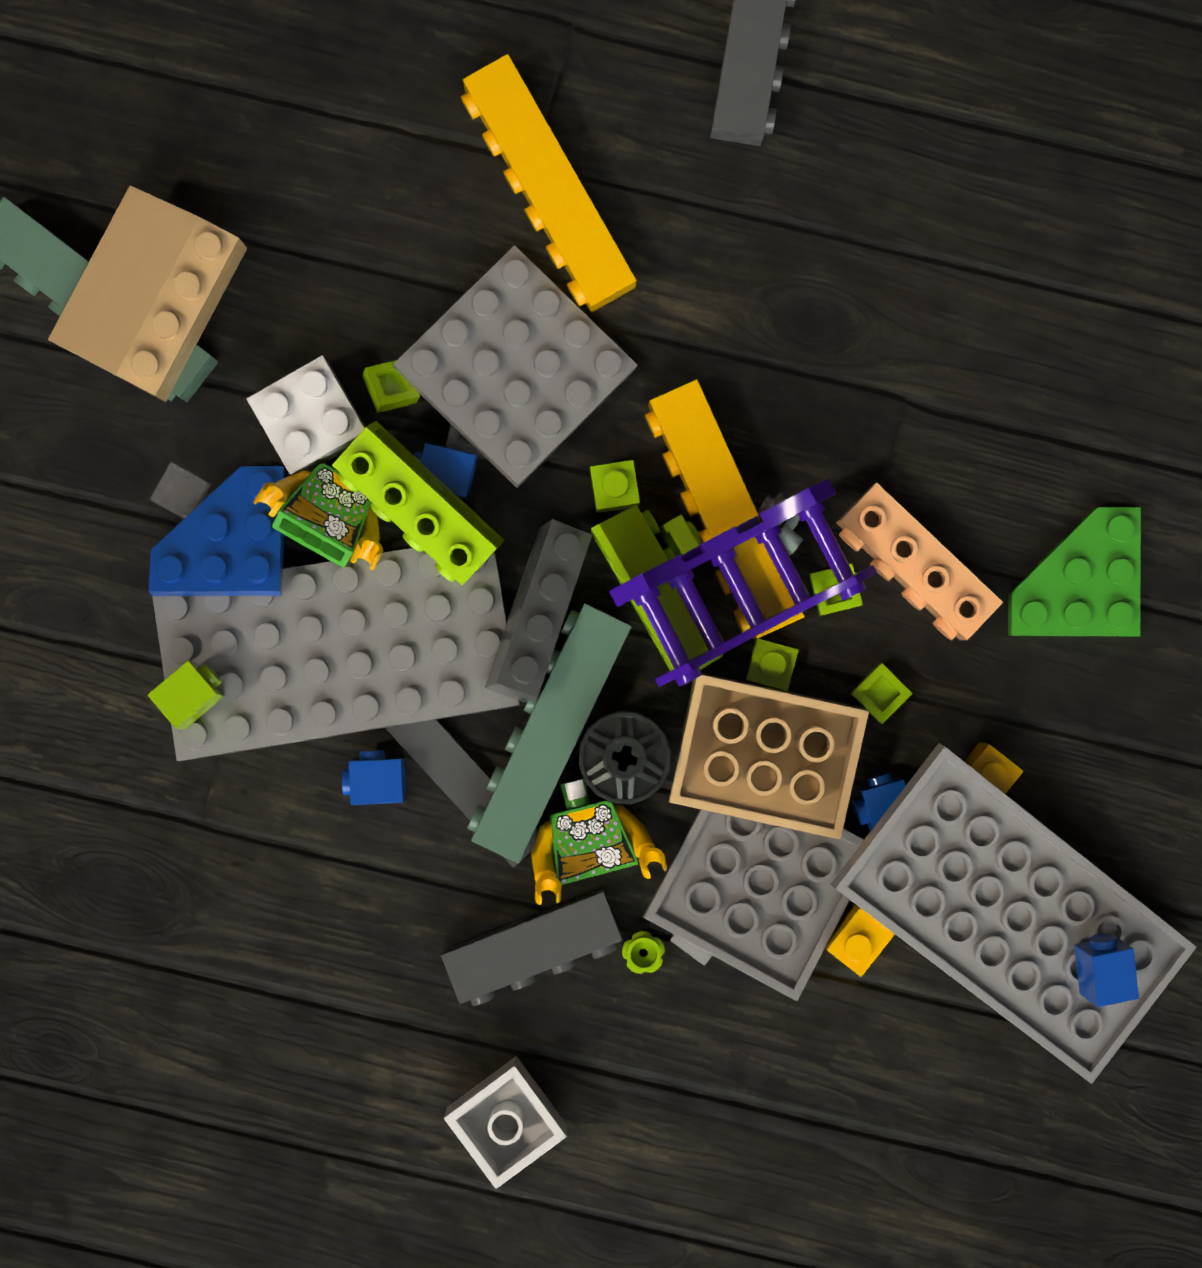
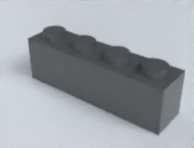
M733 0L710 138L761 146L764 133L772 135L777 108L769 107L771 91H780L784 66L776 65L778 50L787 49L791 28L790 23L783 22L785 8H793L795 0Z
M553 519L539 527L485 685L486 689L523 703L538 698L592 538L591 534Z
M602 887L443 950L441 958L459 1004L471 1001L472 1006H477L496 997L495 990L511 985L512 990H518L537 981L535 975L551 969L553 975L565 972L577 965L575 959L591 953L593 959L608 955L617 950L615 943L622 941V934Z

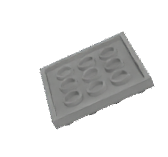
M515 245L393 364V368L516 488L638 366Z
M700 809L643 918L785 996L798 1001L850 900L830 884L864 839L845 829L842 831L840 840Z

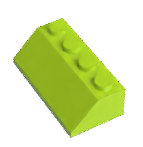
M637 505L591 528V534L620 584L676 557L670 547L662 550L654 536L661 532L649 510L641 513ZM668 582L658 586L661 593L658 599L689 659L707 651L708 648L677 589H671ZM631 600L630 602L669 670L674 669L642 605L637 607L634 600ZM723 654L700 666V670L721 658Z

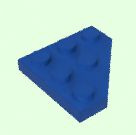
M241 466L151 549L149 593L152 596H282L284 534L272 528L278 513L275 517H271L269 515L271 511L269 505L263 502H258L256 505L253 503V500L265 483H276L286 478L287 471L284 466Z

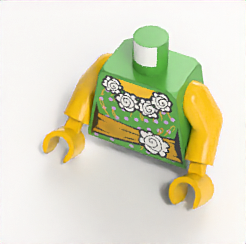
M320 463L313 472L301 470L276 483H265L253 500V503L256 505L258 502L269 505L271 508L269 515L271 517H275L278 513L272 525L273 529L342 568L345 567L349 559L352 563H356L357 559H364L370 563V569L375 570L383 552V547L379 543L378 516L371 509V501L360 491L354 492L340 481L338 478L340 472L338 470L336 471L328 465Z
M584 778L560 784L566 809L548 814L549 821L544 822L539 827L531 852L536 881L535 902L541 905V892L545 890L553 891L556 895V903H559L561 900V885L638 865L637 858H639L642 875L647 879L651 878L647 868L650 862H659L663 870H667L664 853L660 849L655 848L644 825L622 804H612V802L606 799L591 802Z

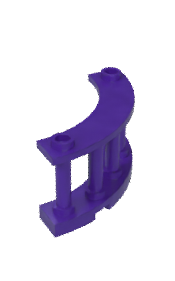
M829 478L760 513L763 520L762 523L759 522L756 516L609 591L617 607L631 600H634L637 607L642 605L674 669L655 679L658 687L673 680L680 687L703 675L699 668L703 664L837 594H840L842 600H846L866 589L863 581L877 573L874 565L854 574L822 511L826 510L822 501L836 495ZM796 515L800 517L802 522L807 521L838 583L812 596L809 595L778 535L782 533L778 524ZM754 537L758 544H764L795 604L768 619L764 617L734 559L737 556L734 547ZM711 560L714 567L719 566L750 626L749 629L726 641H723L692 581L695 578L692 569ZM666 582L669 583L671 589H677L708 648L707 651L692 659H689L658 599V596L661 595L658 586Z

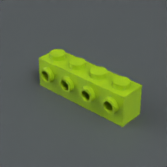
M377 421L366 426L332 464L340 472L338 478L347 488L354 492L360 491L372 502L370 507L374 513L386 522L392 520L404 532L402 535L404 540L416 551L423 552L424 550L436 561L435 568L451 582L456 580L463 586L505 541Z

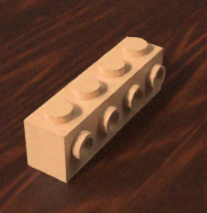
M878 483L873 484L836 522L843 529L839 536L855 551L858 552L863 548L874 559L870 565H874L877 573L887 581L895 578L905 588L901 593L902 596L917 610L921 611L925 607L937 618L933 625L951 641L955 636L959 640H968L1003 603Z

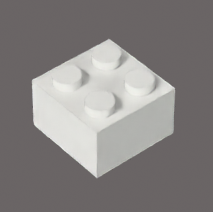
M323 356L318 357L247 398L248 403L290 475L301 470L312 471L320 463L324 464L340 455L366 427L329 362Z
M517 1056L449 1105L444 1116V1120L495 1189L567 1137V1124Z

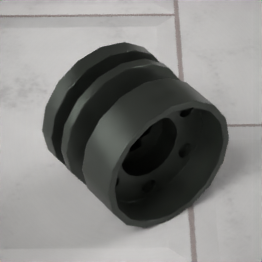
M615 710L601 715L587 728L580 742L579 767L585 783L597 796L612 803L633 804L649 798L663 785L670 770L671 751L665 734L650 718L636 711ZM628 745L631 747V754L636 756L637 760L635 763H628L625 769L618 768V760L612 758V754L614 751L621 752L623 746Z

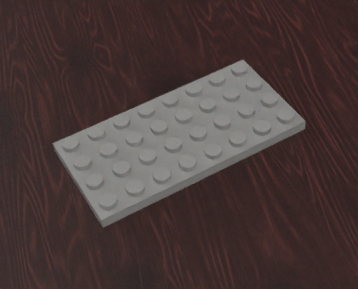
M413 548L382 553L375 570H371L370 563L364 559H357L356 563L350 562L349 559L344 568L329 561L283 569L282 596H152L164 679H167L189 660L197 663L199 666L206 663L222 681L217 687L224 697L187 729H175L171 724L176 760L185 761L520 706L518 700L485 688L507 623L495 551L463 586L456 580L451 582L444 578L435 568L436 561L424 550L423 552H418Z
M940 743L934 748L830 884L1091 1084L1197 948ZM1113 934L1133 947L1139 999L1096 1007L1079 994L1074 944L1088 942L1089 938L1093 935Z

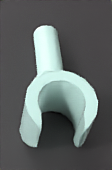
M798 515L786 520L785 525L781 528L782 533L778 534L789 556L803 541V538L793 531L800 519Z

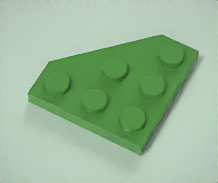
M1094 508L1066 538L1062 539L1039 562V565L1023 581H1020L1008 593V636H1140L1141 508Z

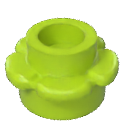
M640 931L633 934L632 939L624 943L622 955L627 960V967L632 972L637 974L644 972L652 973L662 965L663 960L661 957L665 949L658 937H652L649 932ZM641 949L648 951L645 957L640 956L639 952Z

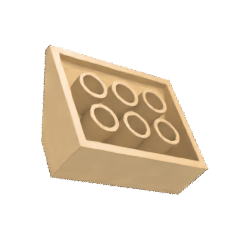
M130 185L48 340L166 402L243 258L247 247L235 235Z
M702 673L703 675L694 679L669 802L841 840L869 711L862 707Z

